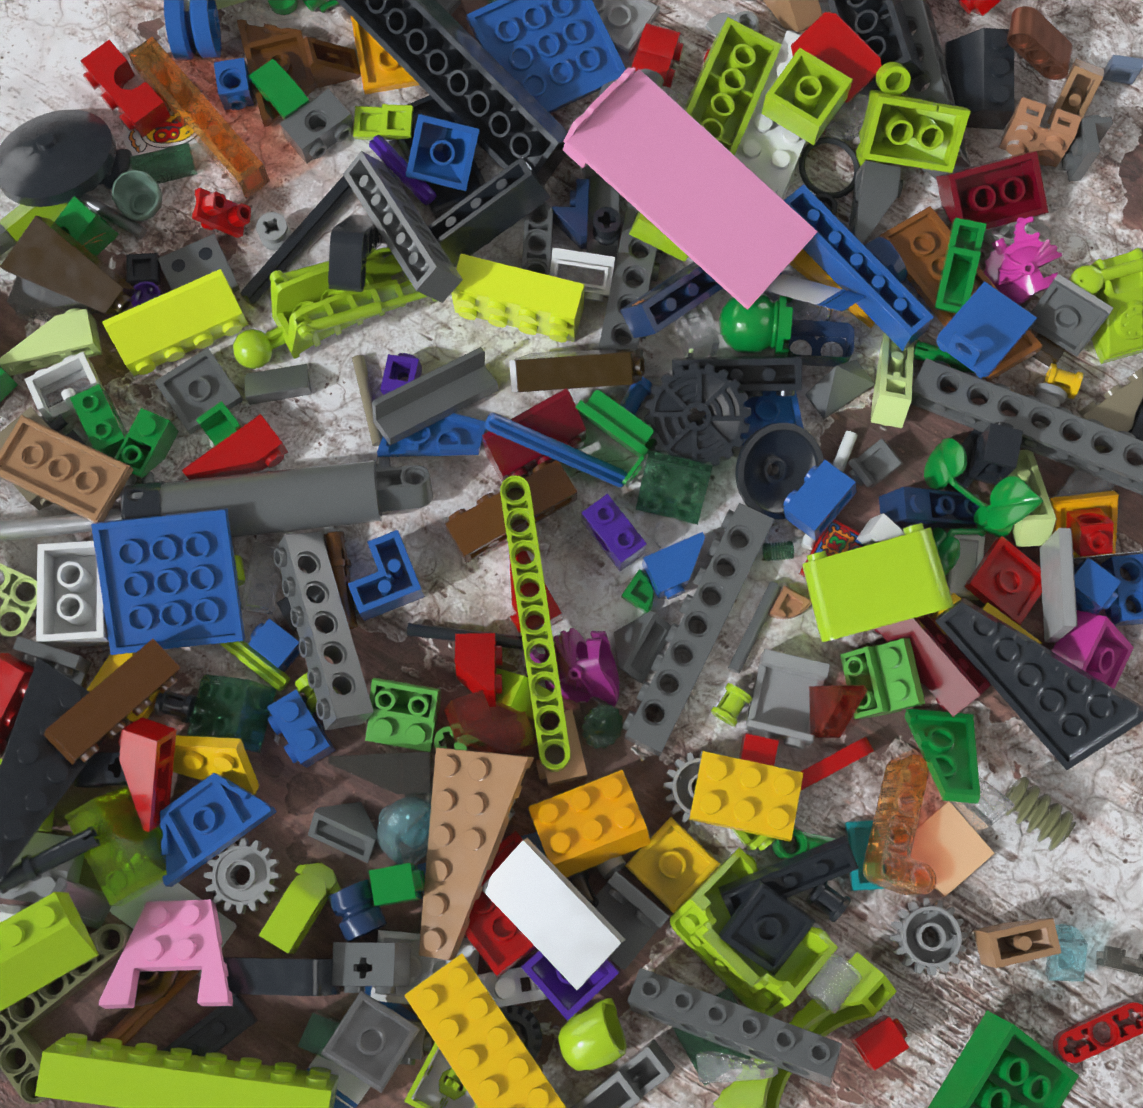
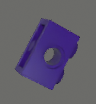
M608 493L582 512L581 522L619 571H622L646 553L647 543Z

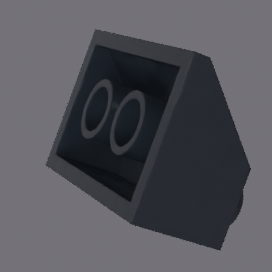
M981 28L948 41L945 44V65L955 105L968 108L971 111L966 127L1004 130L1014 113V49L1007 43L1009 29Z

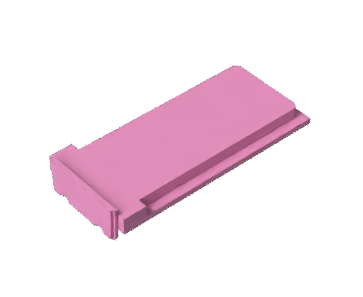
M628 67L573 122L563 141L565 143L563 151L582 168L588 164L748 310L818 231L640 69L635 72L636 68Z

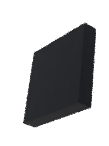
M759 880L720 931L719 936L723 941L775 976L816 921L811 915Z

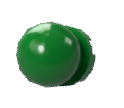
M761 294L748 310L734 297L730 298L722 308L719 317L720 334L725 343L735 351L744 354L761 353L768 347L774 349V356H788L789 349L783 348V343H787V339L791 337L793 307H786V303H791L793 298L779 295L778 300L773 302L768 296Z

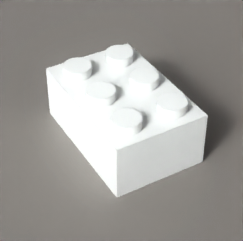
M94 541L38 544L36 642L54 648L109 645Z

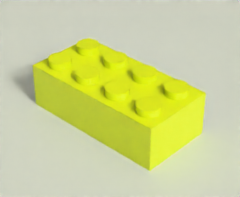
M460 254L456 270L463 280L451 293L455 313L468 320H475L476 318L487 320L496 327L503 328L506 325L515 327L528 335H536V333L547 335L556 342H575L584 310V284Z

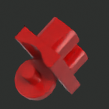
M201 187L195 190L196 205L192 213V219L201 222V226L207 230L217 229L236 238L243 236L244 225L250 223V206L244 203L237 204L226 199L225 195L217 191L212 193Z

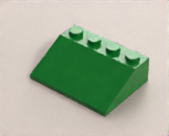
M986 1011L928 1108H1060L1079 1075L1017 1026Z

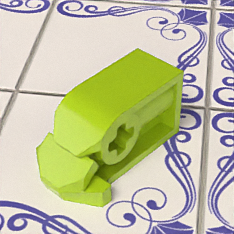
M323 863L297 866L295 872L300 875L296 876L289 885L259 934L260 937L286 953L297 952L326 904L328 897L342 890L333 869Z

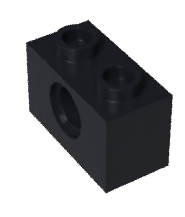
M1005 422L990 423L974 442L967 478L997 485L1001 480L1008 477L1017 467L1023 430L1014 429L1013 425Z

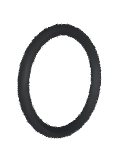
M823 137L819 138L815 145L810 143L806 145L799 159V173L803 183L814 194H830L835 199L846 196L854 190L856 172L860 168L856 153L848 144L837 138ZM827 143L834 144L844 149L851 157L854 165V176L852 182L844 190L826 192L818 189L809 180L805 170V160L810 150L815 146Z

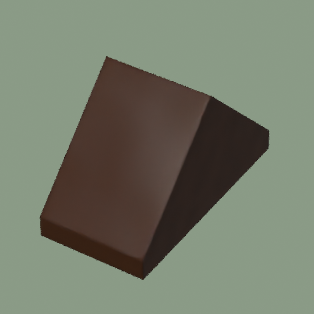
M307 36L303 39L316 88L358 79L361 76L354 49Z

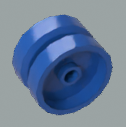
M164 0L166 32L174 59L176 61L193 60L196 50L204 59L220 58L222 43L216 1Z

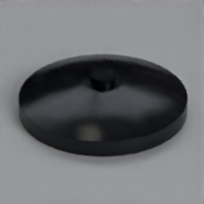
M82 110L53 111L23 123L11 132L0 145V189L12 201L31 207L54 206L68 202L74 196L78 198L87 193L107 175L116 157V142L108 125L97 115Z

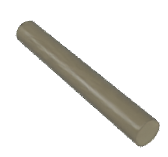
M356 355L352 357V362L372 446L377 447L380 445L383 435L373 423L372 402L374 395L364 355Z

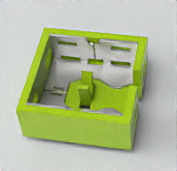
M434 1043L404 1102L415 1108H478L465 1087H463L462 1091L459 1090L460 1083L462 1084L437 1044ZM446 1075L451 1077L447 1079L446 1083L443 1081Z

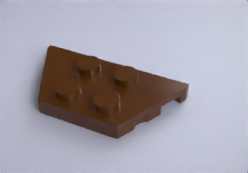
M237 20L250 74L271 59H274L306 96L316 89L301 30L293 28L281 29L276 25L265 23L263 27L249 25L247 20ZM253 84L264 127L270 126L281 115L270 101H266Z

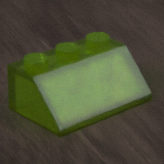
M128 786L96 797L64 815L74 835L90 826L96 830L98 836L95 839H100L101 846L85 852L84 855L110 906H123L163 883V876L167 875L166 855H162L161 848L163 836L157 827L150 832L143 830Z

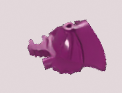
M570 628L568 632L563 630L560 632V636H554L560 688L564 699H570L578 703L580 701L588 702L591 697H597L607 702L610 706L615 707L619 698L620 682L606 631H591L592 638H587L586 641L574 628ZM535 648L531 652L530 657L536 663H543L548 660L550 655L546 649H544L545 654H540ZM545 680V686L548 690L555 689L550 681Z

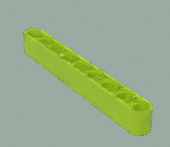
M510 476L502 482L500 494L539 756L545 769L551 772H558L567 767L570 761V746L529 484L524 478ZM512 488H519L524 492V496L519 500H511L506 494ZM518 519L526 520L529 523L528 529L524 532L514 531L511 525ZM522 551H529L534 555V559L527 565L520 564L516 560L517 554ZM526 583H534L539 587L538 594L533 597L524 596L520 590ZM532 615L541 616L545 623L540 629L531 630L525 624L528 617ZM541 647L546 649L550 655L548 660L543 663L534 662L530 654L535 648ZM548 680L554 685V692L550 696L542 697L537 694L535 687L540 681ZM553 713L559 718L560 723L556 729L546 730L541 726L540 720L545 714ZM553 746L561 748L565 754L564 760L557 765L549 763L545 758L546 751Z

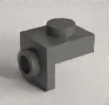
M883 438L858 458H853L848 462L852 467V470L849 472L853 479L860 486L865 484L868 488L875 487L904 464Z

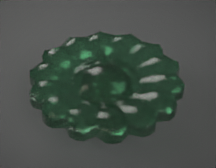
M599 704L597 708L590 709L589 714L584 717L585 722L581 726L584 730L582 736L586 739L588 745H592L596 749L600 747L606 749L609 745L615 743L616 739L621 736V730L623 729V716L619 714V709L613 708L610 704L605 706Z

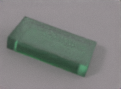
M189 143L129 157L132 170L148 173L157 184L197 175Z

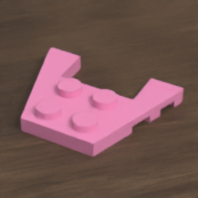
M211 899L146 902L99 1000V1006L104 1009L134 1008L140 972L202 970L197 1003L201 1006H232L233 997L227 982L229 975L227 964L224 962L221 945L223 941L216 904Z

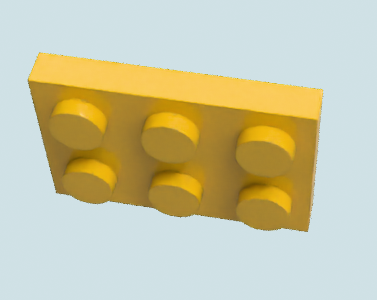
M703 751L689 820L790 842L794 830L803 773Z

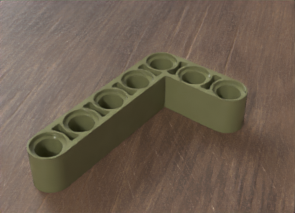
M105 924L92 933L90 937L99 955L92 959V965L88 971H84L79 966L62 976L64 986L60 993H56L52 988V983L0 1012V1020L6 1026L5 1036L2 1039L0 1038V1068L26 1103L38 1104L52 1099L35 1096V1081L39 1075L43 1051L29 1030L120 958L132 933L128 926L123 924ZM116 930L120 935V943L117 948L112 949L108 944V937L112 931ZM27 998H31L35 1003V1010L31 1016H28L24 1011V1003ZM19 1048L26 1054V1061L22 1067L15 1061V1054Z

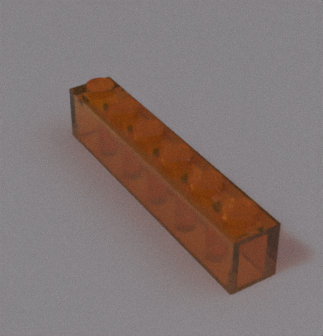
M150 37L128 53L140 77L163 100L166 107L245 199L270 182L264 164L153 37Z

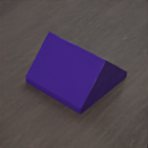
M540 951L521 967L567 1021L619 974V971L607 959L586 983L576 990Z

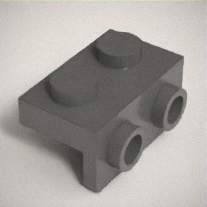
M1091 115L1081 119L1075 139L1062 158V168L1064 171L1067 170L1068 182L1081 181L1099 155V143L1113 124L1112 117Z

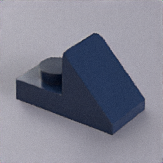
M577 179L576 190H570V207H551L553 223L580 249L587 248L589 179Z

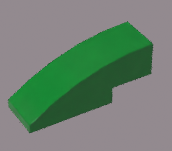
M960 218L954 219L934 309L957 313L971 297L986 223Z

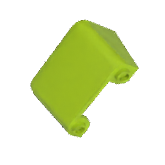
M923 523L903 528L905 535L828 557L826 551L807 555L808 562L803 563L802 567L822 642L954 606L931 527L924 529Z
M739 847L670 917V924L676 934L749 1009L772 1017L797 998L838 947L823 929L811 927L774 976L720 938L719 933L731 916L718 887L758 871L756 861Z

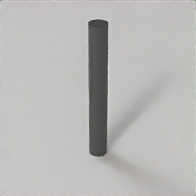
M769 583L728 668L735 673L740 674L782 588L777 583Z

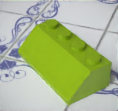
M53 892L0 922V1012L99 955L68 892Z

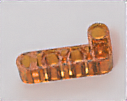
M915 754L892 759L885 768L863 864V872L869 882L907 896L924 895L932 892L937 880L935 871L931 866L910 858L929 775L927 762L923 757ZM898 798L901 800L902 803L901 809L898 805ZM891 830L894 833V841H892L890 836ZM884 863L886 864V867H887V873H886V874H885L884 871H883V864H884ZM913 874L915 875V878H916V884H915V885H914L913 880H912Z

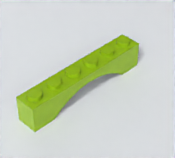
M856 952L850 960L843 963L834 977L817 991L815 997L794 1015L789 1024L825 1037L841 1026L856 1020L874 1017L897 991L880 970ZM755 1059L748 1063L738 1078L721 1092L713 1105L716 1108H779L785 1085L792 1073Z

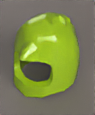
M605 998L595 1003L593 1007L579 1015L576 1013L561 1028L558 1039L561 1055L568 1065L577 1071L604 1067L614 1063L626 1054V1040L612 998Z

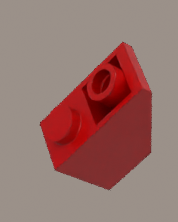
M495 633L455 634V669L457 680L487 706L496 707V694H502L503 689L502 674H496V666H503L502 646H496Z

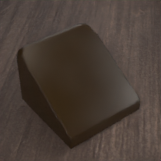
M1038 333L1036 338L1042 344L1040 352L1032 357L1048 367L1051 363L1057 364L1065 349Z

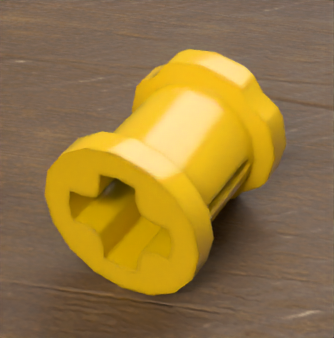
M1051 363L1043 383L1060 387L1067 393L1068 398L1073 400L1081 386L1083 372L1078 371L1075 374L1059 369L1057 364Z

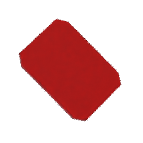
M824 12L791 44L792 56L801 48L853 79L848 97L844 102L846 104L876 77L879 68L882 67L880 57L836 13Z

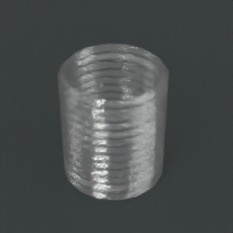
M831 954V957L827 959L819 973H817L805 989L807 994L830 1013L836 1014L844 1000L851 995L853 989L860 983L862 976L846 960L836 954Z

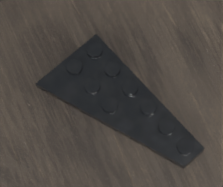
M37 658L0 765V881L91 760L90 758L84 763L79 759L72 765L44 736L46 729L90 691ZM107 735L97 743L99 748L108 737Z

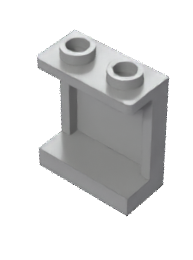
M764 649L760 657L752 693L753 700L750 703L744 730L750 731L752 735L783 739L784 745L792 748L803 749L804 745L809 746L812 744L823 684L828 676L830 664Z

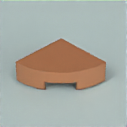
M784 585L768 616L776 619L795 618L812 604L811 599Z

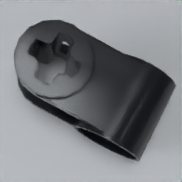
M97 752L94 754L75 780L74 786L82 788L128 786L124 772L122 771L120 774V768H122L119 761L120 753Z

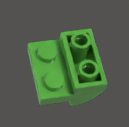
M903 638L875 647L868 646L840 654L854 719L900 712L902 709L925 704L910 638Z
M373 678L370 701L374 713L368 718L365 741L431 752L436 721L440 711L441 689Z

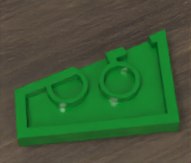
M906 709L905 719L943 801L978 804L981 795L973 714L957 713L955 716H952L949 712Z

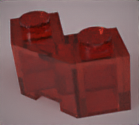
M483 690L453 699L444 709L455 740L466 746L470 745L482 752L517 755L528 751L537 743L525 711L494 721Z

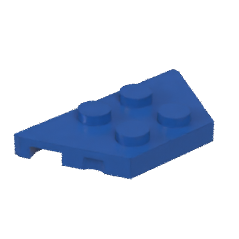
M211 774L160 811V825L163 830L161 848L162 855H166L167 875L163 876L165 887L176 885L277 812L276 809L221 774Z

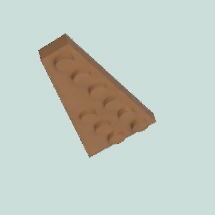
M436 748L419 956L443 960L456 958L470 923L469 915L474 902L481 895L483 889L481 884L487 870L491 869L510 820L508 815L515 798H518L523 787L520 784L526 769L530 768L534 757Z

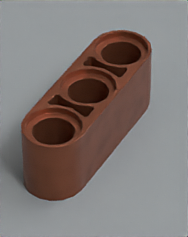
M1022 6L1014 9L1007 43L1043 77L1050 80L1065 78L1068 75L1073 50L1072 43L1035 8Z

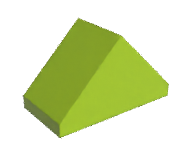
M496 668V674H502L503 686L502 694H496V705L534 721L528 678ZM539 684L535 687L537 694L542 697L550 696L553 693ZM545 714V715L541 718V720H540V724H541V725L543 724L544 719H545V717H546L547 714Z

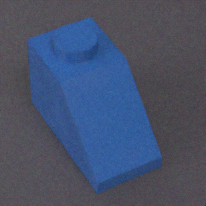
M703 532L643 557L642 566L658 599L664 596L668 600L673 599L685 592L684 588L688 586L705 540Z

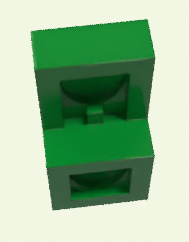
M271 59L248 76L266 101L271 102L284 120L310 102L295 81L274 59Z

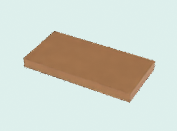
M23 415L19 418L0 450V478L93 523L104 522L134 470L131 466Z

